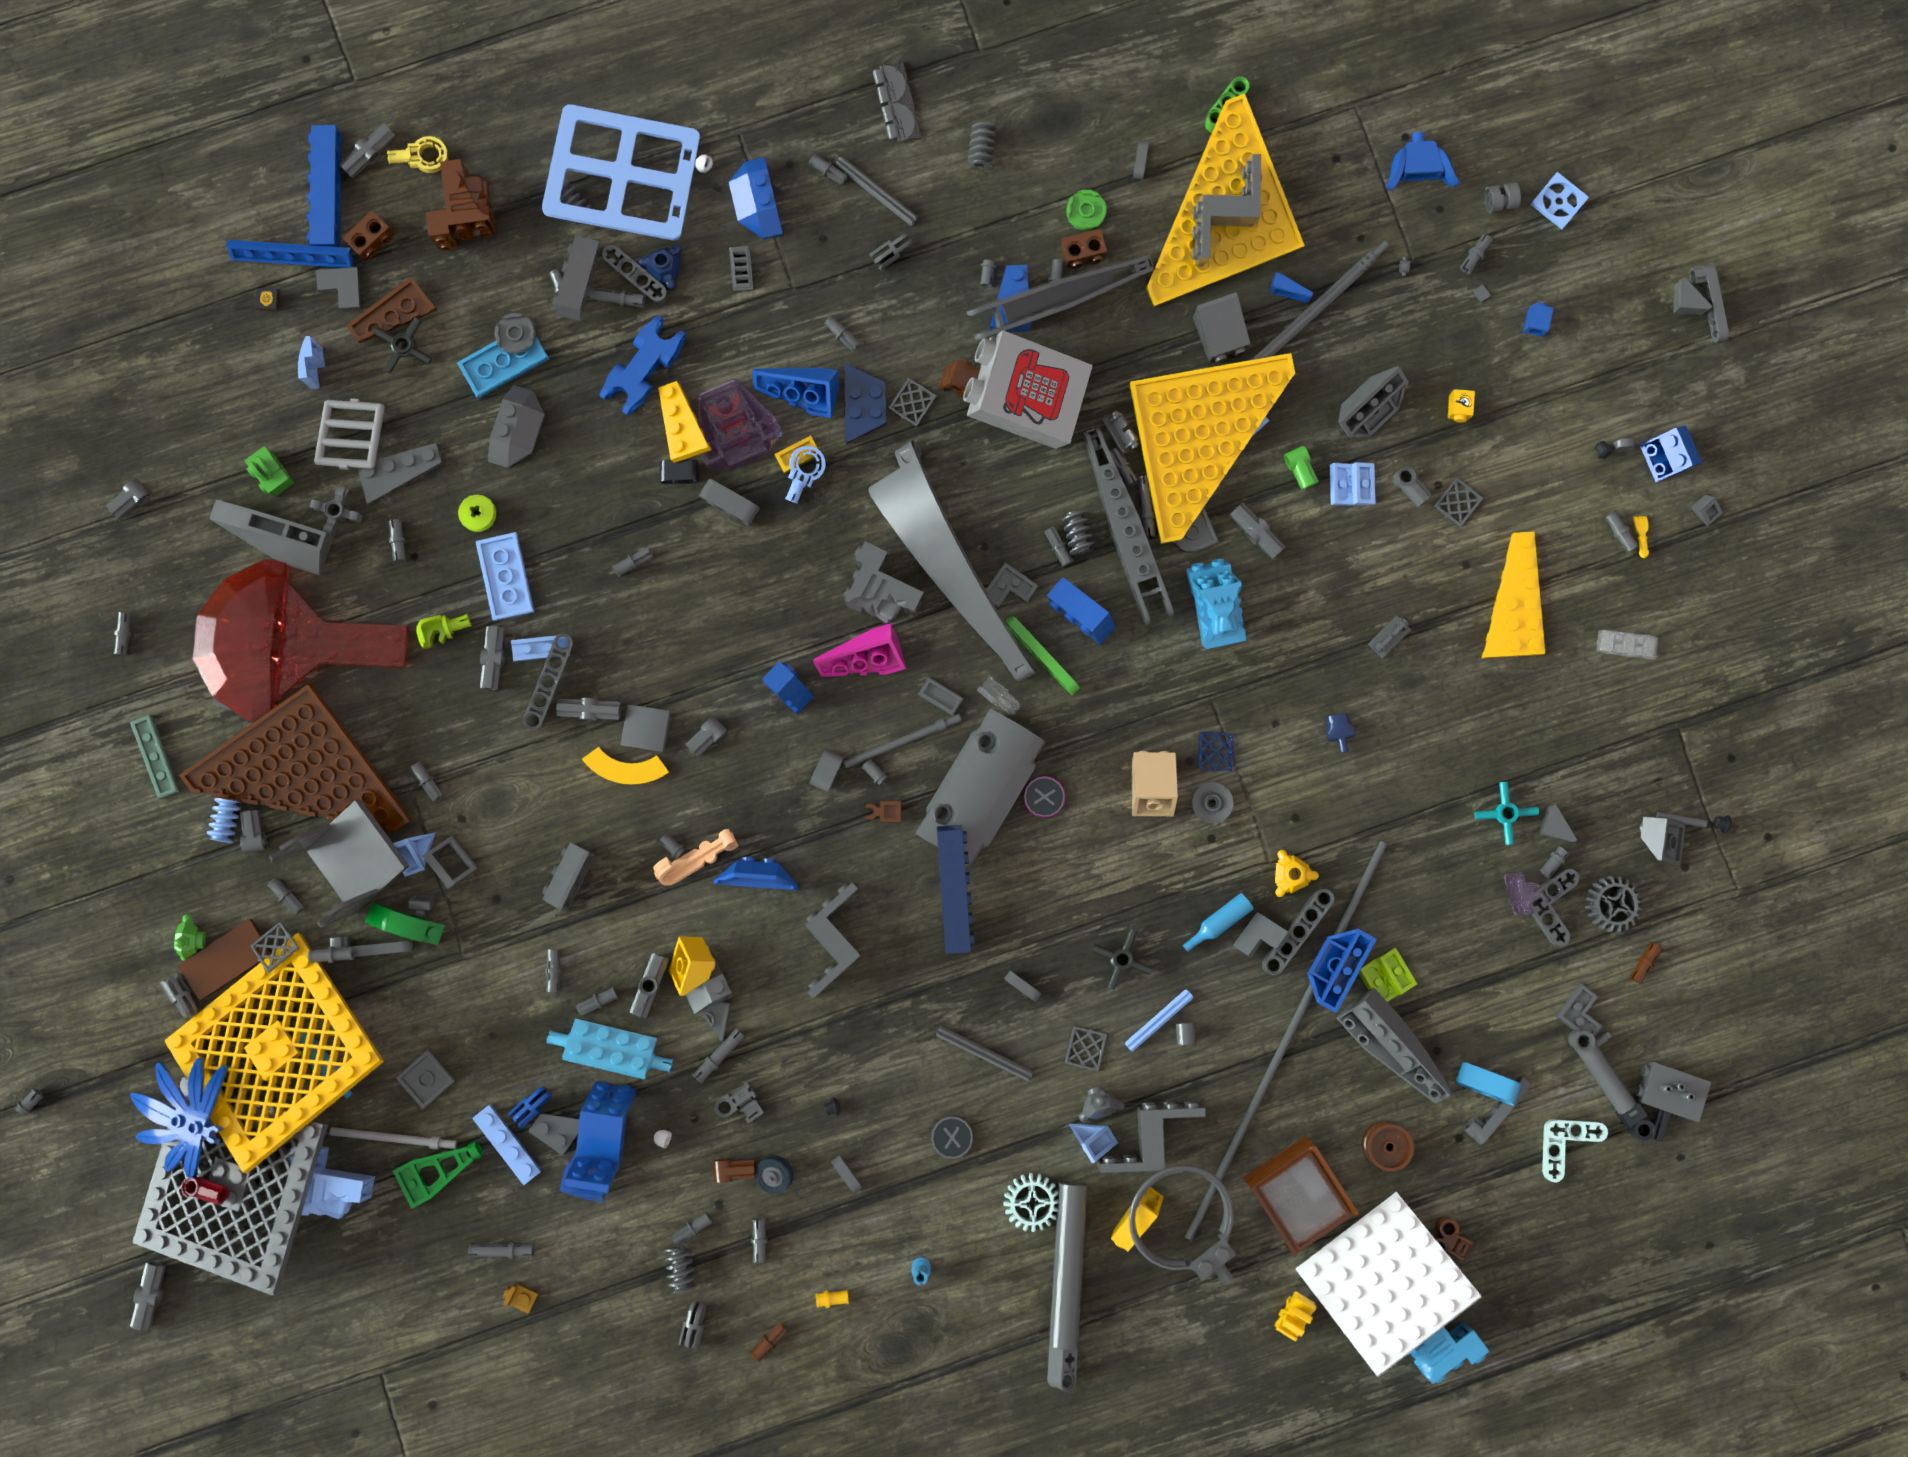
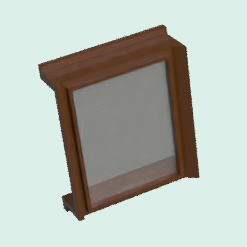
M1307 1135L1243 1177L1286 1242V1246L1295 1257L1297 1253L1350 1217L1359 1215L1318 1148L1309 1140Z

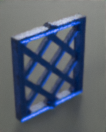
M1199 732L1198 769L1232 771L1234 734ZM1213 735L1214 738L1208 741L1204 736ZM1223 735L1229 738L1223 743L1219 736ZM1202 739L1207 743L1203 748ZM1216 739L1221 744L1217 749L1211 745ZM1229 741H1230V749L1225 745V744H1227ZM1208 746L1214 751L1209 756L1203 751ZM1222 747L1228 751L1224 757L1218 752ZM1201 753L1206 757V759L1202 763ZM1215 753L1220 758L1216 764L1210 759ZM1229 755H1230V764L1225 760V758H1226L1227 756H1229ZM1209 761L1213 766L1211 768L1204 767L1203 764ZM1223 761L1228 767L1219 768L1218 765Z

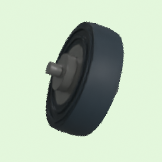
M770 1155L763 1158L757 1165L755 1179L759 1187L765 1192L780 1194L791 1185L793 1169L786 1159L777 1155Z

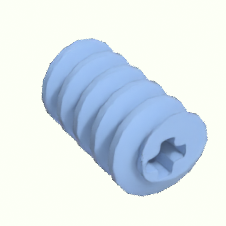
M215 798L214 801L220 805L213 806L212 809L217 811L218 814L210 816L216 822L209 823V826L214 828V830L207 831L206 834L212 837L210 840L233 843V840L228 836L235 835V832L230 828L237 827V824L232 819L239 818V815L235 814L234 811L241 810V807L236 805V803H239L238 801Z

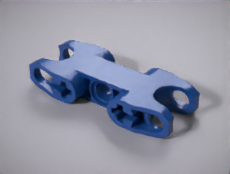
M660 315L654 317L641 329L633 342V345L639 351L627 367L621 363L615 365L607 376L599 395L606 401L616 392H626L628 398L622 412L628 417L644 404L650 396L653 386L647 381L660 364L669 368L674 363L687 337L686 333L679 331L669 340L659 338L658 334L664 322L663 317Z

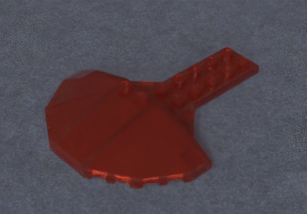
M263 559L225 578L197 614L193 661L211 696L250 723H254L274 709L276 702L282 698L281 696L297 686L305 679L307 674L313 669H317L321 664L405 668L409 627L403 625L323 622L287 582L289 566L286 562L276 559Z

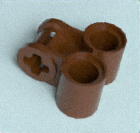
M1446 1216L1440 1217L1435 1224L1439 1235L1432 1236L1437 1242H1441V1247L1447 1254L1450 1253L1465 1262V1256L1469 1248L1474 1246L1475 1243L1459 1234L1457 1222ZM1451 1223V1230L1444 1233V1225Z

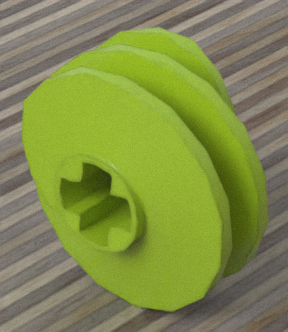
M471 495L464 499L459 506V520L467 529L473 532L485 531L493 525L496 519V507L486 496ZM476 510L481 512L479 516L474 514Z

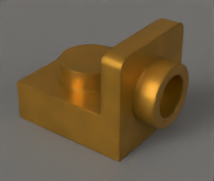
M516 1282L512 1287H507L503 1298H505L503 1305L506 1307L511 1305L529 1314L539 1292Z

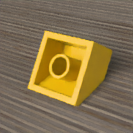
M679 936L672 957L669 973L679 995L685 996L709 980L711 972L715 969V959L712 957L703 937Z

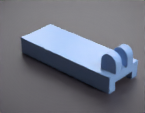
M556 636L511 640L513 662L546 659ZM560 637L557 640L558 646L561 648L568 647V638Z

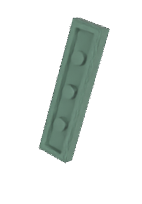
M149 714L131 721V727L158 799L181 792L153 716Z

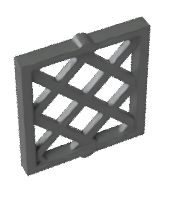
M908 378L888 409L917 427L937 395ZM910 384H914L919 389L911 391ZM908 385L909 392L902 393ZM925 391L931 397L923 398L922 392ZM920 393L921 399L913 400L912 394ZM910 394L911 401L903 402L902 396ZM900 397L901 403L895 404L898 398ZM929 400H930V402L928 403V405H927L926 408H925L924 401H929ZM922 402L923 409L915 410L914 403ZM912 404L913 411L906 412L904 406ZM902 406L903 413L896 411L895 407ZM922 412L919 419H917L916 413ZM914 414L915 421L910 420L906 415Z
M1456 477L1433 507L1461 527L1482 501L1483 497ZM1457 484L1462 485L1465 490L1458 491ZM1453 485H1454V486H1455V491L1449 492V490H1450V489L1453 487ZM1469 492L1475 495L1477 499L1470 500ZM1466 493V500L1460 501L1459 494ZM1456 494V501L1450 502L1449 495ZM1446 496V502L1440 503L1442 499ZM1470 502H1476L1471 509ZM1467 503L1468 510L1461 511L1460 504ZM1457 504L1458 511L1451 512L1450 505ZM1447 505L1448 512L1442 510L1440 506ZM1461 513H1468L1462 520ZM1458 514L1459 521L1455 520L1451 515Z
M282 922L276 924L250 946L258 960L269 973L299 949V946L292 938V934L288 932ZM280 928L286 933L285 936H279ZM269 938H275L274 945H267ZM278 938L284 939L283 946H277ZM288 939L292 942L293 947H286ZM257 947L263 948L262 955L257 951ZM267 948H273L271 956L265 955ZM276 949H282L281 957L275 956ZM265 958L271 959L269 966L265 963Z
M1073 1026L1065 1063L1099 1071L1107 1034ZM1077 1031H1086L1087 1034L1080 1037ZM1074 1033L1078 1038L1075 1042H1073ZM1092 1034H1099L1101 1038L1095 1041ZM1089 1036L1093 1043L1086 1047L1082 1040ZM1100 1041H1102L1101 1050L1097 1045ZM1081 1042L1084 1048L1077 1052L1074 1045ZM1092 1046H1095L1098 1050L1094 1055H1091L1088 1051ZM1072 1048L1075 1054L1069 1057ZM1086 1051L1089 1058L1082 1061L1079 1054ZM1099 1055L1098 1062L1096 1064L1093 1058ZM1077 1056L1080 1063H1072L1070 1060ZM1091 1060L1094 1067L1085 1066L1084 1063Z

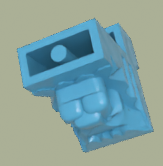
M1215 559L1211 561V564L1206 565L1203 563L1191 565L1192 568L1186 569L1189 590L1195 600L1201 642L1205 649L1246 641L1242 608L1239 606V603L1242 601L1238 595L1241 592L1242 584L1232 573L1231 564L1226 560L1224 561V559Z
M1461 1322L1449 1332H1447L1445 1327L1441 1328L1409 1354L1416 1359L1414 1363L1420 1372L1434 1384L1444 1380L1447 1376L1446 1373L1450 1370H1455L1462 1366L1465 1359L1472 1365L1480 1363L1486 1358L1489 1350L1474 1330L1464 1322Z

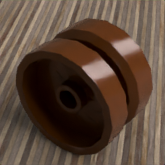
M1380 1121L1366 1129L1362 1137V1150L1364 1156L1371 1164L1384 1171L1395 1172L1403 1169L1410 1163L1414 1155V1143L1411 1135L1404 1128L1392 1122Z

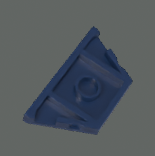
M844 364L845 442L849 444L852 440L862 435L865 436L871 433L872 430L886 425V382L848 364Z

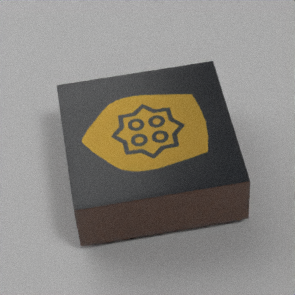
M257 288L256 309L278 311L279 290Z

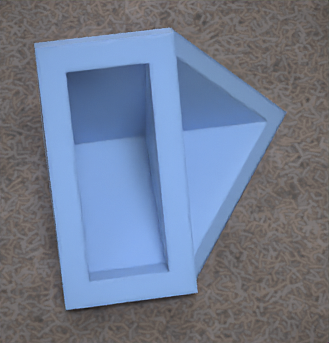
M435 833L411 837L393 843L409 865L403 872L405 877L425 870L427 861L423 858V855L431 849Z
M1068 1123L1092 1163H1095L1118 1144L1108 1125Z

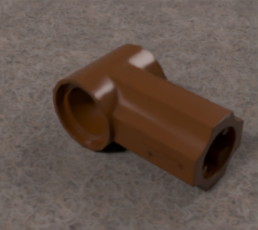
M755 1159L713 1160L714 1182L725 1183L736 1179L755 1178Z

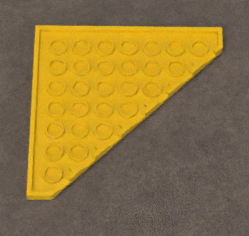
M1245 93L1224 103L1154 268L1155 270L1146 287L1153 307L1305 246ZM1253 154H1261L1260 218L1253 226H1211L1210 259L1204 266H1195V260H1192V248L1195 247V240L1192 239V229L1196 226V219L1192 218L1193 206H1196V202L1199 201L1202 195L1241 196L1242 187H1245V179L1241 177L1242 167L1245 166L1246 161Z
M1291 353L1131 381L1129 383L1160 544L1182 540L1294 376L1295 369Z

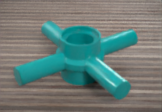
M1499 782L1501 804L1495 810L1475 811L1474 816L1475 820L1496 818L1504 826L1505 845L1514 844L1512 823L1520 816L1539 815L1538 807L1517 808L1514 804L1510 803L1508 782ZM1504 808L1510 810L1511 814L1508 819L1503 816Z

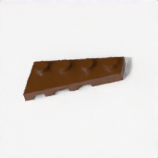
M410 277L348 323L346 327L361 344L377 337L373 334L376 326L388 332L411 322L414 317L417 319L437 311V309L414 279Z

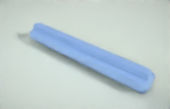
M1184 990L1125 1043L1131 1051L1138 1048L1193 999V995L1188 990Z

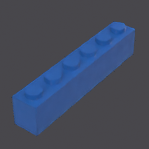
M311 125V133L308 134V141L311 145V152L308 153V162L311 167L310 172H308L310 192L307 194V199L310 204V212L307 213V220L310 224V231L307 232V241L310 245L340 247L341 166L339 164L341 163L342 133L336 125Z

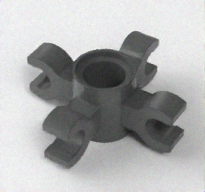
M339 485L336 488L334 500L323 503L312 499L309 506L313 510L325 513L328 520L324 525L323 531L333 537L336 535L338 522L348 519L361 523L363 517L360 513L348 510L344 506L350 490ZM340 507L339 513L333 516L334 508Z

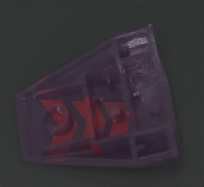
M737 379L698 395L699 427L702 429L704 437L711 447L710 451L701 453L707 468L735 469L769 454L783 436L775 416Z

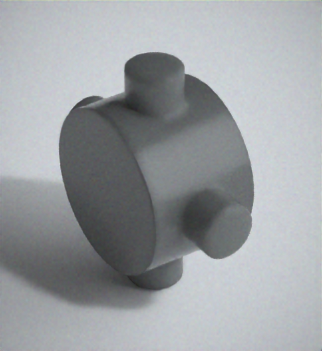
M1403 257V260H1400L1399 272L1405 276L1410 269V261L1407 260V257Z

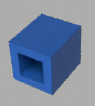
M1533 303L1527 310L1523 333L1543 337L1549 331L1553 308L1548 307L1545 303Z

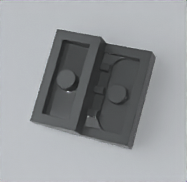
M627 705L620 745L664 753L671 711Z

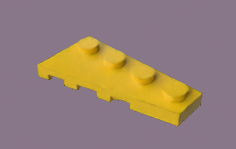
M676 381L659 387L671 460L676 463L710 451L711 447L697 423V418L689 406L690 404L681 385Z

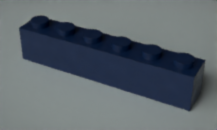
M962 825L937 826L946 954L971 952L970 945L975 944L974 932H969V925H973L972 912H968V905H972L971 892H967L966 885L970 884V872H965V864H969L968 851L964 852L963 845L968 843L967 831H962Z

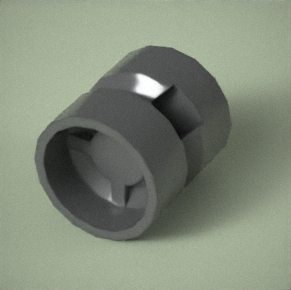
M1506 183L1502 187L1500 185L1486 187L1484 200L1487 211L1494 213L1502 211L1503 208L1505 210L1519 208L1521 193L1518 183Z

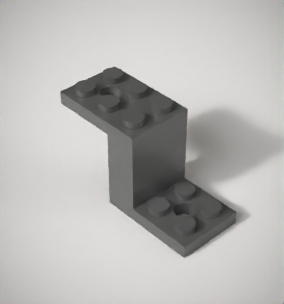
M1253 154L1246 161L1245 166L1242 167L1241 177L1245 179V187H1242L1241 196L1202 195L1199 201L1196 202V206H1193L1192 218L1196 219V226L1192 229V239L1195 240V247L1192 248V260H1195V266H1204L1210 259L1211 226H1253L1260 218L1261 154Z
M846 882L838 890L840 894L835 899L833 897L827 899L822 904L824 908L819 913L814 911L806 919L808 921L805 925L806 928L839 963L838 965L833 963L824 971L826 973L824 978L820 979V977H817L808 986L810 990L807 993L812 999L862 955L829 918L860 890L855 883L849 885Z
M1165 1101L1163 1105L1158 1106L1155 1102H1142V1106H1137L1139 1157H1136V1154H1124L1123 1158H1115V1155H1103L1102 1159L1097 1160V1168L1100 1173L1161 1171L1165 1169L1163 1118L1206 1117L1205 1108L1200 1103H1197V1101H1184V1105H1178L1175 1101Z

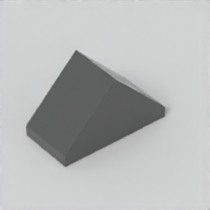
M1685 277L1674 285L1673 313L1703 315L1712 307Z
M1548 805L1545 809L1539 835L1565 843L1577 841L1557 805Z

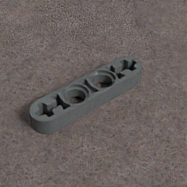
M608 245L603 249L602 256L606 264L653 303L662 304L667 300L668 293L666 288L618 247ZM615 252L616 257L620 260L619 263L612 257L609 259L608 253L613 254ZM629 263L633 266L630 273L622 271L624 264ZM641 276L648 278V283L644 286L637 284V280ZM651 286L658 292L661 290L662 296L655 297L654 292L650 289Z

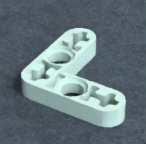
M1548 1120L1544 1125L1543 1137L1544 1177L1552 1182H1559L1563 1179L1565 1174L1566 1140L1601 1142L1608 1135L1607 1127L1596 1121ZM1555 1124L1557 1127L1565 1128V1132L1556 1131L1554 1135V1132L1550 1131V1127H1554ZM1578 1124L1581 1128V1133L1578 1136H1573L1571 1134V1127ZM1598 1127L1601 1130L1597 1137L1593 1133H1587V1129L1596 1130ZM1552 1145H1557L1560 1151L1557 1156L1553 1157L1549 1154V1148ZM1549 1159L1559 1160V1163L1554 1162V1168L1558 1170V1174H1554V1177L1549 1174V1170H1553V1163L1549 1162Z

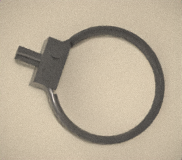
M1190 1165L1169 1167L1151 1176L1136 1193L1129 1213L1130 1233L1140 1253L1155 1265L1166 1269L1194 1270L1202 1281L1215 1272L1223 1284L1231 1282L1233 1275L1225 1266V1263L1236 1255L1228 1244L1233 1226L1234 1210L1231 1197L1224 1184L1209 1171ZM1183 1172L1199 1174L1215 1185L1223 1200L1224 1214L1219 1228L1221 1234L1217 1235L1220 1241L1193 1262L1189 1257L1186 1259L1187 1261L1184 1258L1160 1257L1147 1249L1138 1235L1136 1211L1142 1197L1155 1182L1171 1174Z

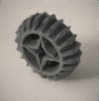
M1608 876L1606 880L1604 878L1599 879V884H1592L1595 890L1589 889L1587 891L1591 897H1586L1585 901H1589L1590 905H1586L1584 908L1591 909L1587 916L1595 917L1592 921L1593 924L1599 923V929L1603 930L1606 928L1607 932L1614 930L1616 933L1621 932V928L1627 931L1629 930V925H1636L1634 919L1641 918L1637 911H1643L1644 909L1638 907V903H1643V900L1637 899L1641 892H1634L1635 884L1629 885V880L1624 879L1622 881L1620 876H1616L1615 879L1613 876ZM1608 888H1618L1611 896L1603 895L1604 891ZM1625 896L1628 900V906L1624 903ZM1610 901H1616V907L1618 908H1612L1614 905H1611ZM1600 902H1601V903L1603 904V906H1604L1603 913L1601 912V909H1600ZM1617 912L1625 914L1622 919L1616 922L1610 921Z

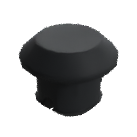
M1605 441L1597 443L1595 450L1599 453L1598 458L1604 459L1613 452L1614 446L1608 445Z
M1729 815L1725 817L1717 816L1713 821V825L1715 828L1721 829L1722 833H1726L1732 826V819Z
M832 1097L831 1102L824 1104V1110L827 1115L835 1113L839 1116L841 1112L839 1102L834 1097Z

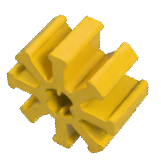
M1297 1291L1294 1292L1293 1297L1289 1296L1286 1300V1307L1280 1310L1278 1315L1281 1317L1275 1322L1276 1330L1293 1341L1297 1340L1298 1335L1302 1336L1304 1334L1306 1323H1311L1313 1317L1310 1315L1316 1310L1315 1303Z

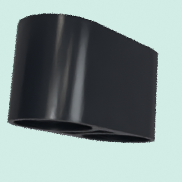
M684 459L676 463L672 460L659 462L660 483L690 484L699 482L698 460Z

